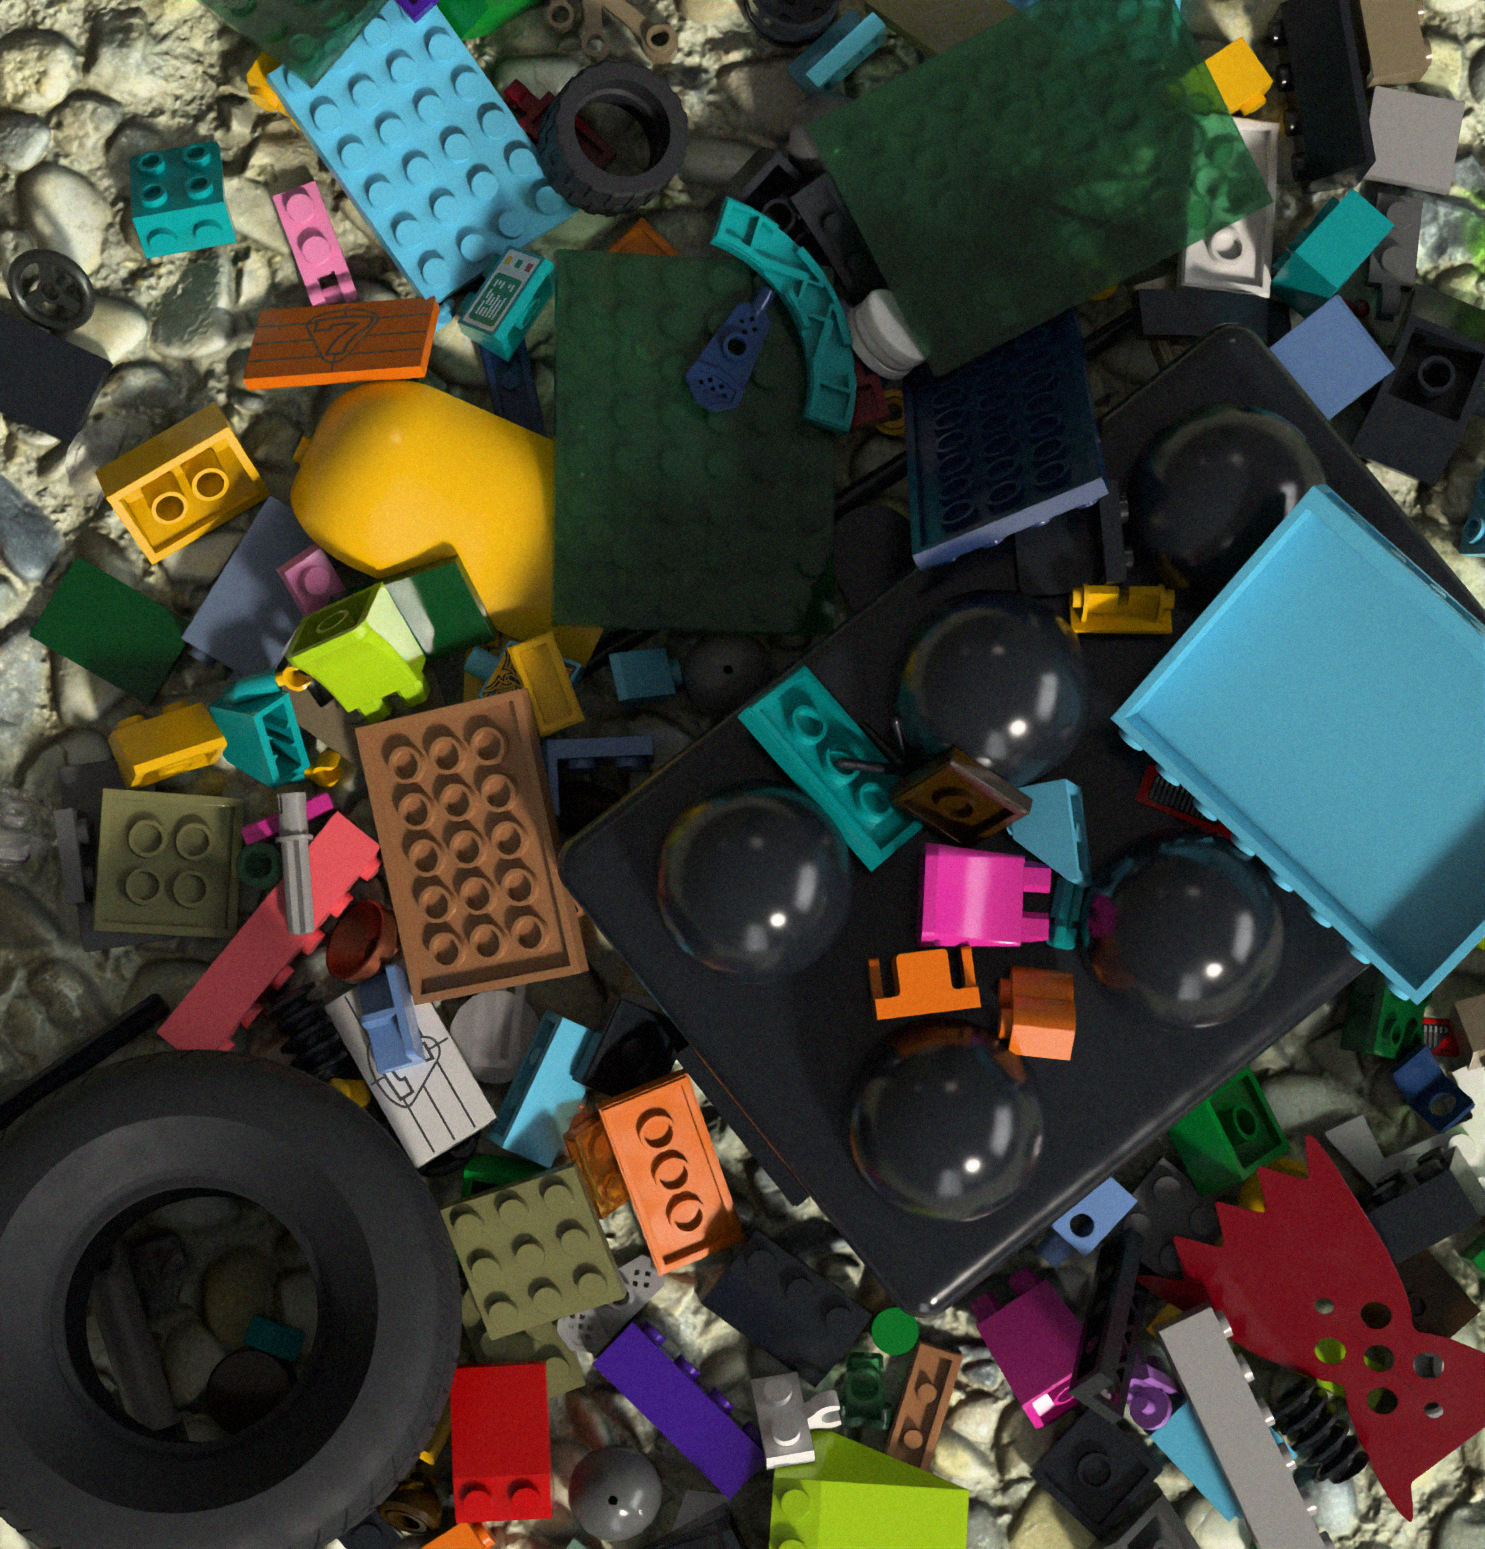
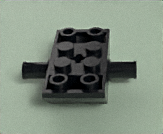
M1416 283L1391 345L1389 344L1386 348L1379 346L1395 367V370L1374 385L1350 447L1362 459L1434 487L1462 438L1470 416L1474 414L1485 419V310ZM1426 373L1432 375L1431 383L1435 385L1434 387L1429 386L1424 381L1423 376Z

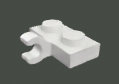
M797 1372L751 1380V1390L767 1470L814 1462L815 1455L810 1429L832 1428L841 1425L837 1392L835 1390L823 1391L814 1395L811 1400L804 1402Z

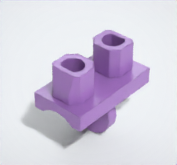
M1137 1347L1126 1404L1130 1405V1415L1138 1426L1147 1430L1160 1429L1168 1422L1171 1416L1172 1404L1169 1396L1180 1398L1185 1395L1178 1380L1166 1374L1162 1358L1156 1355L1144 1357L1142 1348ZM1106 1388L1107 1394L1111 1396L1108 1388Z

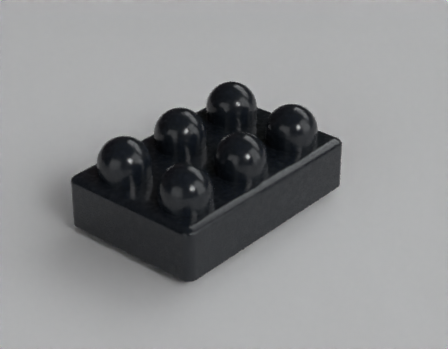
M1223 323L1212 328L1097 420L1107 481H1118L1119 494L1126 493L1129 505V522L1122 524L1123 542L1131 543L1133 548L1134 572L1127 574V581L1119 590H1128L1129 586H1157L1158 584H1164L1165 589H1174L1175 603L1174 608L1170 609L1172 634L1075 633L1070 626L1069 594L1030 597L1020 593L1014 534L1006 536L1002 542L993 547H980L960 555L957 560L944 567L934 566L920 572L915 564L572 836L563 845L558 856L557 871L560 881L893 1302L899 1309L913 1317L931 1318L940 1315L1372 965L1371 962L1365 964L1354 957L1345 946L1347 939L1333 926L1327 928L1318 923L1307 911L1308 903L1294 890L1288 892L1276 884L1268 873L1270 867L1256 854L1254 856L1247 855L1226 835L1205 829L1137 802L1135 797L1147 766H1155L1158 762L1144 749L1138 751L1129 746L1118 733L1120 727L1111 717L1313 485H1328L1485 625V609L1261 337L1253 329L1240 323ZM805 664L857 725L861 721L867 722L900 754L891 723V718L897 715L900 719L902 733L911 751L913 761L920 767L956 747L1015 788L1060 779H1067L1081 787L1089 855L1092 858L1093 883L1091 887L1086 888L1080 923L1074 922L1073 929L1078 930L1075 947L1072 950L1058 949L1047 945L1046 941L1043 940L1021 943L1020 947L971 948L981 1007L873 1020L866 961L869 958H879L883 994L887 998L895 995L891 959L904 953L945 949L948 952L952 986L955 989H959L962 986L957 948H915L920 847L924 843L958 846L925 825L871 872L848 846L832 818L820 805L796 786L737 716ZM878 748V750L885 756V758H886L891 764H894V763ZM1006 827L969 848L1025 856V861H1034L1047 865L1013 839V835L1008 833ZM1051 868L1050 893L1023 892L1022 912L1049 913V924L1054 925L1055 918H1051L1050 914L1057 878H1063V876ZM1011 965L1070 971L1073 973V1001L1076 1010V1028L1070 1061L1015 1055L1008 1049L1007 1039L998 1038L1000 1009L997 1008L998 985L1000 978L1009 979Z

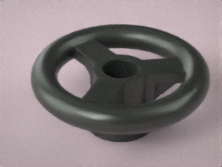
M38 248L21 253L11 263L7 273L8 291L18 310L30 321L45 329L64 332L83 326L91 318L96 302L94 288L88 275L74 260L57 251ZM37 263L40 282L35 290L24 294L21 285L22 273L29 265ZM77 288L80 290L81 298H79L75 291ZM45 302L49 304L59 303L75 312V314L69 317L58 318L47 315L36 307Z

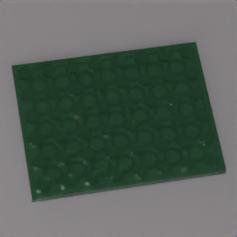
M1040 0L807 125L935 379L1274 202L1175 0Z
M570 249L557 250L555 254L551 626L825 636L834 629V432L801 421L806 401L807 369L804 349L791 314L775 290L757 271L743 260ZM818 265L834 289V268L832 266ZM765 286L775 293V297L766 311L771 324L745 386L740 403L736 409L712 413L692 401L683 377L739 303H750L758 287ZM733 339L728 342V350L733 355H742L744 353V345L741 341Z

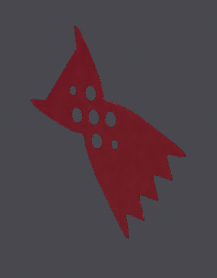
M1307 1134L1305 1144L1308 1166L1307 1178H1298L1259 1166L1257 1172L1265 1200L1266 1210L1264 1212L1253 1211L1217 1201L1215 1207L1223 1235V1246H1214L1174 1236L1173 1241L1182 1266L1184 1279L1174 1280L1153 1275H1137L1136 1280L1142 1286L1183 1312L1202 1302L1210 1305L1213 1311L1221 1309L1232 1329L1233 1336L1229 1337L1232 1341L1285 1368L1322 1381L1335 1382L1342 1385L1346 1390L1349 1415L1365 1452L1370 1456V1463L1381 1485L1398 1512L1406 1520L1412 1522V1482L1485 1428V1353L1450 1338L1419 1332L1414 1328L1406 1291L1385 1244L1331 1158L1317 1139L1311 1134ZM1320 1298L1330 1299L1334 1304L1332 1313L1322 1314L1318 1312L1315 1308L1316 1301ZM1370 1302H1380L1386 1305L1391 1311L1392 1316L1389 1324L1378 1329L1365 1325L1360 1316L1364 1305ZM1331 1337L1342 1342L1346 1350L1343 1360L1336 1364H1327L1319 1360L1315 1353V1347L1320 1340ZM1373 1345L1386 1346L1394 1354V1364L1386 1371L1372 1370L1364 1362L1365 1351ZM1422 1352L1435 1353L1444 1362L1443 1372L1435 1378H1423L1413 1368L1414 1358ZM1381 1387L1391 1390L1397 1396V1407L1387 1414H1380L1371 1410L1367 1404V1396L1371 1390ZM1430 1402L1438 1403L1443 1408V1414L1438 1418H1430L1425 1414V1406Z

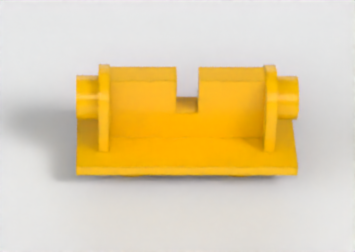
M1082 582L1081 587H1072L1071 593H1068L1070 626L1075 633L1172 634L1170 609L1174 608L1175 593L1174 589H1165L1164 584H1158L1157 586H1129L1128 590H1119V586L1088 585L1087 582Z

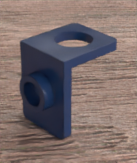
M1420 1043L1389 1071L1390 1077L1406 1104L1439 1134H1444L1475 1107L1472 1098L1444 1075L1433 1053L1425 1043ZM1450 1095L1456 1099V1105L1450 1113L1442 1116L1431 1113V1104L1437 1097Z

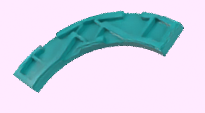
M726 196L722 202L710 244L733 254L757 271L775 290L791 314L804 349L807 369L806 401L801 421L846 436L849 433L854 413L857 384L851 345H853L852 337L837 295L821 268L803 246L799 247L769 217L742 202Z

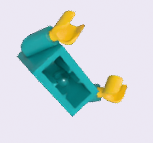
M289 662L284 671L277 672L273 668L247 675L228 685L224 689L222 697L212 702L207 708L227 742V746L223 751V756L227 762L252 776L260 784L274 790L283 785L306 784V780L310 778L321 787H332L338 781L343 770L337 767L340 754L336 751L325 750L319 754L316 763L310 765L289 692L282 690V686L286 685L293 691H302L308 687L313 677L309 674H301Z

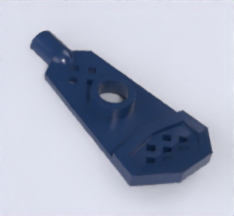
M759 286L750 303H739L683 377L692 401L712 413L736 409L740 403L745 386L771 324L766 314L768 307L775 297V293L771 289ZM736 339L742 342L744 345V353L737 356L730 353L728 350V342L730 340Z

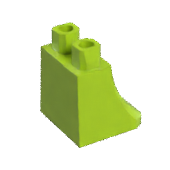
M382 581L302 617L284 655L293 668L309 674L325 687L347 712L357 709L369 724L384 720L391 714L394 706L387 695L397 692L405 706L411 708L425 702L431 690L422 672L426 657Z

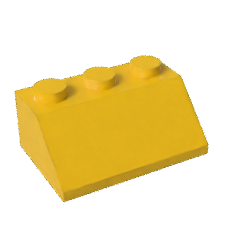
M216 401L95 471L107 501L152 565L268 498L269 495H272L250 455Z

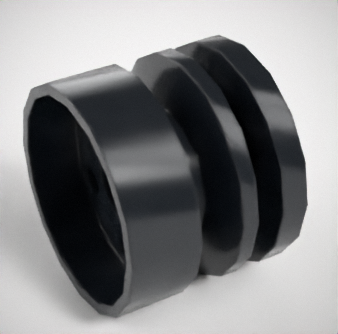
M744 0L743 6L749 25L761 39L775 47L798 49L812 45L831 27L837 16L841 0H796L794 5L786 3V0Z

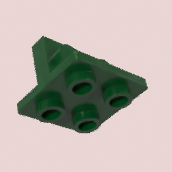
M1372 964L1351 982L1339 1049L1401 1061L1420 1043H1424L1422 1024L1425 1008L1431 1001L1433 991L1418 1005L1410 998L1405 1001L1396 996L1386 986L1384 982L1386 976Z

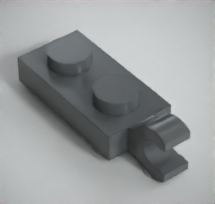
M1377 193L1374 197L1373 206L1395 225L1367 258L1364 287L1378 288L1374 320L1393 322L1394 315L1398 316L1400 312V291L1411 292L1414 288L1424 198Z

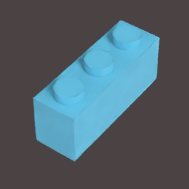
M546 1008L497 1113L499 1120L495 1121L487 1135L489 1140L505 1150L551 1168L554 1159L558 1158L566 1147L568 1140L567 1131L574 1116L582 1111L587 1101L588 1087L572 1080V1077L594 1029Z

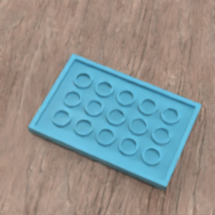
M388 0L267 74L266 81L418 298L423 297L427 300L435 296L436 302L439 304L481 277L490 259L496 253L502 256L508 245L523 250L577 215L579 211L578 207L574 208L566 203V200L552 189L551 183L544 176L540 167L541 161L537 155V148L526 132L518 125V121L437 5L415 24L393 0Z

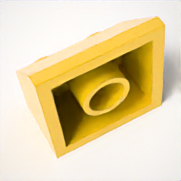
M181 700L161 708L162 715L144 720L143 715L140 714L116 723L117 730L111 732L108 742L126 790H137L212 765L218 761L227 746V742L203 702L189 706L187 700Z

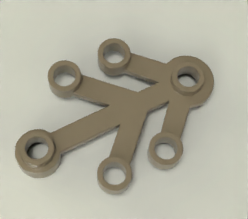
M550 0V6L546 12L549 27L557 33L569 31L575 21L572 7L567 3V0ZM582 0L585 35L582 38L581 45L583 54L588 60L593 62L601 61L607 57L610 49L608 37L603 32L601 6L642 39L643 53L651 62L665 64L673 60L677 55L679 49L678 35L672 26L666 23H652L625 0ZM564 11L569 15V18L564 23H556L552 20L554 13ZM657 34H664L669 39L664 46H656L651 40ZM600 40L603 42L604 47L598 52H592L587 48L590 41Z

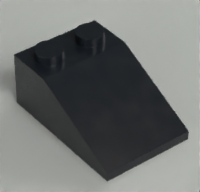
M761 146L700 212V215L715 228L722 202L726 196L754 208L779 225L778 228L787 234L799 247L803 246L821 268L832 288H834L838 281L785 198L788 193L805 182L806 178L779 150Z

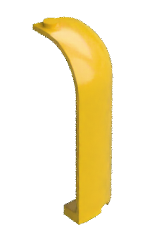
M395 379L370 381L357 385L338 396L328 406L316 427L312 439L303 435L292 461L300 464L291 487L290 498L293 512L298 522L317 545L344 564L377 579L458 554L497 631L523 642L552 631L561 656L575 661L585 668L609 620L607 613L617 592L612 587L614 586L622 590L636 557L632 553L639 534H643L647 528L660 488L436 388L414 381Z

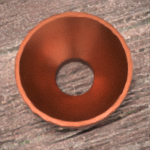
M364 900L353 905L343 914L331 933L326 949L327 970L333 977L349 984H358L386 972L385 965L392 963V959L399 949L397 929L392 913L374 900Z

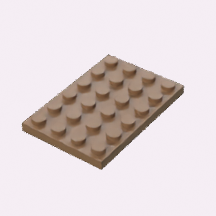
M528 688L354 728L414 1005L589 971L574 899L563 886L557 871V860L562 843Z

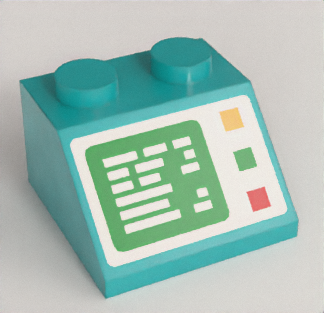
M508 245L502 256L496 253L490 259L482 274V277L486 280L476 294L472 291L467 294L457 311V315L460 317L458 325L461 333L506 362H509L558 288L553 262L545 257Z

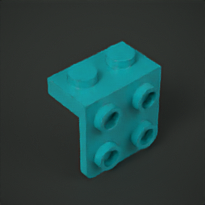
M217 142L193 143L183 147L149 151L135 155L129 160L132 220L146 259L237 242L236 229L225 197L222 152Z

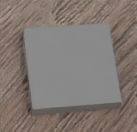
M1375 85L1371 93L1368 117L1376 161L1363 179L1447 195L1452 181L1465 102Z

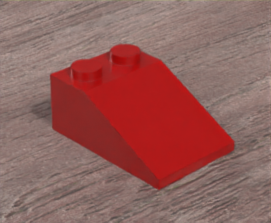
M546 1360L457 1364L450 1390L452 1478L456 1523L552 1518L555 1489Z

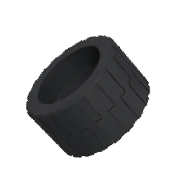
M605 60L593 66L588 65L581 69L575 77H571L545 111V117L539 124L537 133L539 135L537 155L540 157V167L544 176L551 183L552 189L556 194L559 193L566 200L565 202L572 207H578L584 210V213L594 216L599 214L605 217H616L619 214H630L635 212L640 206L648 204L678 173L677 170L684 163L687 155L686 148L689 145L690 139L687 113L683 110L682 101L677 92L671 89L668 85L669 83L662 76L659 77L653 73L652 69L644 65L633 64L627 60ZM592 103L615 105L627 111L639 122L647 136L650 149L649 165L641 174L635 176L610 174L598 168L586 157L579 146L575 133V115L581 107Z

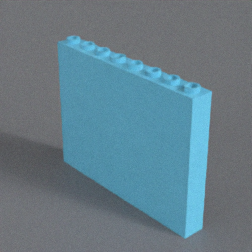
M1313 485L1111 719L1120 727L1118 733L1129 746L1138 751L1144 749L1158 762L1155 768L1164 779L1175 786L1181 784L1195 797L1193 804L1205 817L1212 821L1220 820L1232 832L1230 838L1241 851L1249 856L1256 854L1270 867L1268 873L1276 884L1288 892L1293 890L1297 892L1308 903L1307 911L1318 923L1327 928L1333 926L1347 939L1345 946L1354 957L1365 964L1371 962L1386 976L1384 982L1396 996L1405 1001L1410 998L1418 1005L1485 937V625L1328 485Z

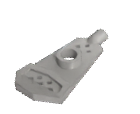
M640 1255L618 1268L629 1295L628 1301L624 1305L617 1306L611 1302L574 1315V1318L567 1316L557 1320L556 1332L571 1351L597 1354L664 1286V1275L658 1276L650 1257ZM635 1270H639L638 1275H634ZM646 1271L650 1272L649 1276H645ZM633 1281H637V1286H633ZM644 1282L648 1283V1288L644 1287ZM580 1314L584 1315L583 1319H579ZM578 1324H583L582 1329H578ZM588 1325L592 1326V1330H587ZM586 1335H591L590 1340L586 1339Z

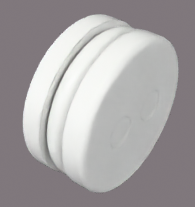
M873 290L862 303L852 308L846 314L853 342L852 348L872 371L886 379L900 380L904 378L915 366L921 364L930 355L931 339L924 322L909 303L889 290Z

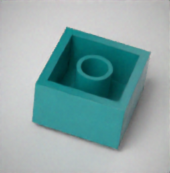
M1353 188L1341 201H1338L1333 196L1317 213L1309 226L1303 228L1285 249L1286 251L1272 266L1278 273L1271 281L1270 289L1304 319L1332 298L1395 226Z

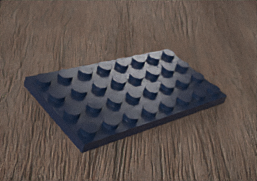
M1072 299L918 365L902 378L912 557L920 572L934 566H947L957 560L960 555L980 547H993L1002 542L1008 535L1025 528L1041 527L1047 524L1054 516L1074 508H1087L1095 504L1101 497L1109 494L1080 318Z

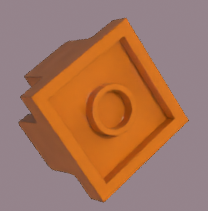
M971 946L957 948L962 986L959 989H955L952 986L948 952L945 949L904 953L891 959L895 995L889 998L883 994L879 958L867 959L873 1020L981 1007L979 988L976 986Z

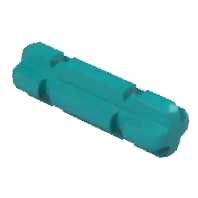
M1064 877L1057 878L1050 917L1055 918L1054 925L1049 924L1048 940L1045 941L1051 947L1072 950L1075 947L1078 933L1077 929H1073L1074 922L1080 923L1086 888L1074 884Z

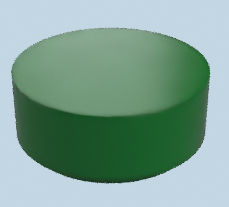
M898 1306L885 1307L873 1318L871 1336L875 1345L884 1353L901 1355L911 1350L917 1342L919 1328L915 1317L906 1314Z

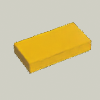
M552 631L507 647L522 689L528 688L536 728L541 739L586 722Z

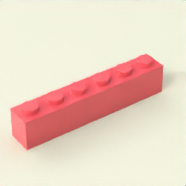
M337 811L308 846L314 932L302 935L289 934L287 930L283 877L156 1033L177 1050L209 1049L233 1051L236 1044L231 1039L242 1026L249 1029L260 1018L266 1009L261 1004L272 989L278 993L286 986L296 972L291 967L302 952L309 956L324 939L326 934L321 931L322 927L332 915L339 919L354 902L355 897L351 892L362 879L368 883L382 868L384 863L380 857L382 853L379 842L344 814Z

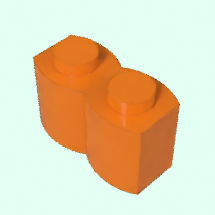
M1011 965L1009 979L1000 978L997 993V1008L1000 1009L998 1038L1007 1039L1008 1049L1015 1055L1070 1061L1076 1028V1010L1073 1001V973L1070 971Z

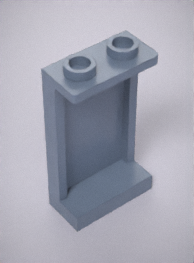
M269 495L181 639L192 645L188 653L192 657L211 668L218 661L232 669L228 678L234 682L247 675L273 668L276 669L285 655L303 617L276 570L312 544H316L298 522L293 508ZM324 550L335 571L341 563L344 564Z

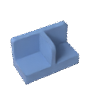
M395 963L385 965L386 973L357 984L364 1016L359 1018L361 1026L368 1030L376 1069L381 1075L427 1062L406 973Z

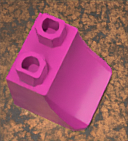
M924 843L920 847L915 948H959L963 946H971V948L1020 947L1021 943L1048 940L1049 913L1022 912L1023 892L1050 893L1051 867L1034 861H1025V856Z
M1024 1267L1008 1280L1009 1285L1018 1298L1002 1308L994 1294L989 1292L971 1303V1307L979 1323L976 1325V1328L1035 1429L1049 1426L1082 1404V1402L1070 1395L1068 1390L1083 1326L1047 1279L1041 1281L1029 1267Z

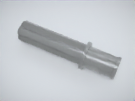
M306 792L276 794L279 837H275V842L281 843L287 930L292 935L310 934L314 932L315 925L308 840H313V834H309L307 796Z

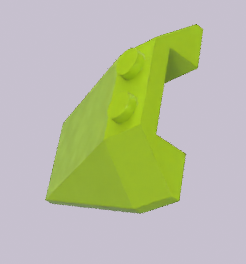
M810 1429L815 1455L814 1462L775 1468L769 1549H966L969 1489L831 1430Z

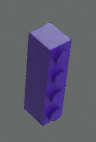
M633 1318L597 1355L592 1364L730 1500L766 1462L759 1428L750 1420L743 1426L730 1413L735 1408L734 1404L716 1387L709 1392L696 1379L701 1372L687 1357L680 1353L675 1359L662 1346L667 1340L666 1337L650 1321L646 1320L641 1325Z

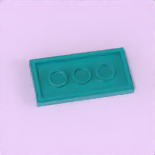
M805 664L737 716L796 786L820 805L832 818L848 846L871 872L925 826L888 801L891 786L902 780L901 776L857 771L836 766L835 762L838 758L891 763Z

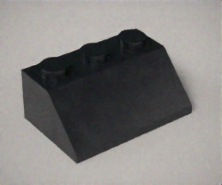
M757 1226L701 1302L703 1306L791 1371L797 1372L798 1376L815 1388L846 1354L873 1316L869 1308Z

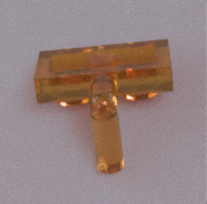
M595 1111L562 1136L571 1162L577 1161L598 1218L603 1220L630 1199L599 1113Z

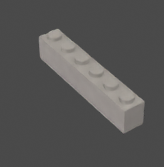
M1202 1302L1152 1326L1257 1549H1336L1326 1531L1319 1533L1311 1516L1318 1513L1317 1508L1306 1487L1303 1486L1298 1489L1291 1476L1290 1471L1297 1469L1294 1459L1284 1442L1276 1444L1269 1427L1275 1425V1420L1263 1398L1255 1400L1248 1385V1382L1254 1380L1253 1373L1242 1353L1234 1356L1227 1341V1338L1233 1336V1332L1222 1310L1213 1311L1210 1305Z

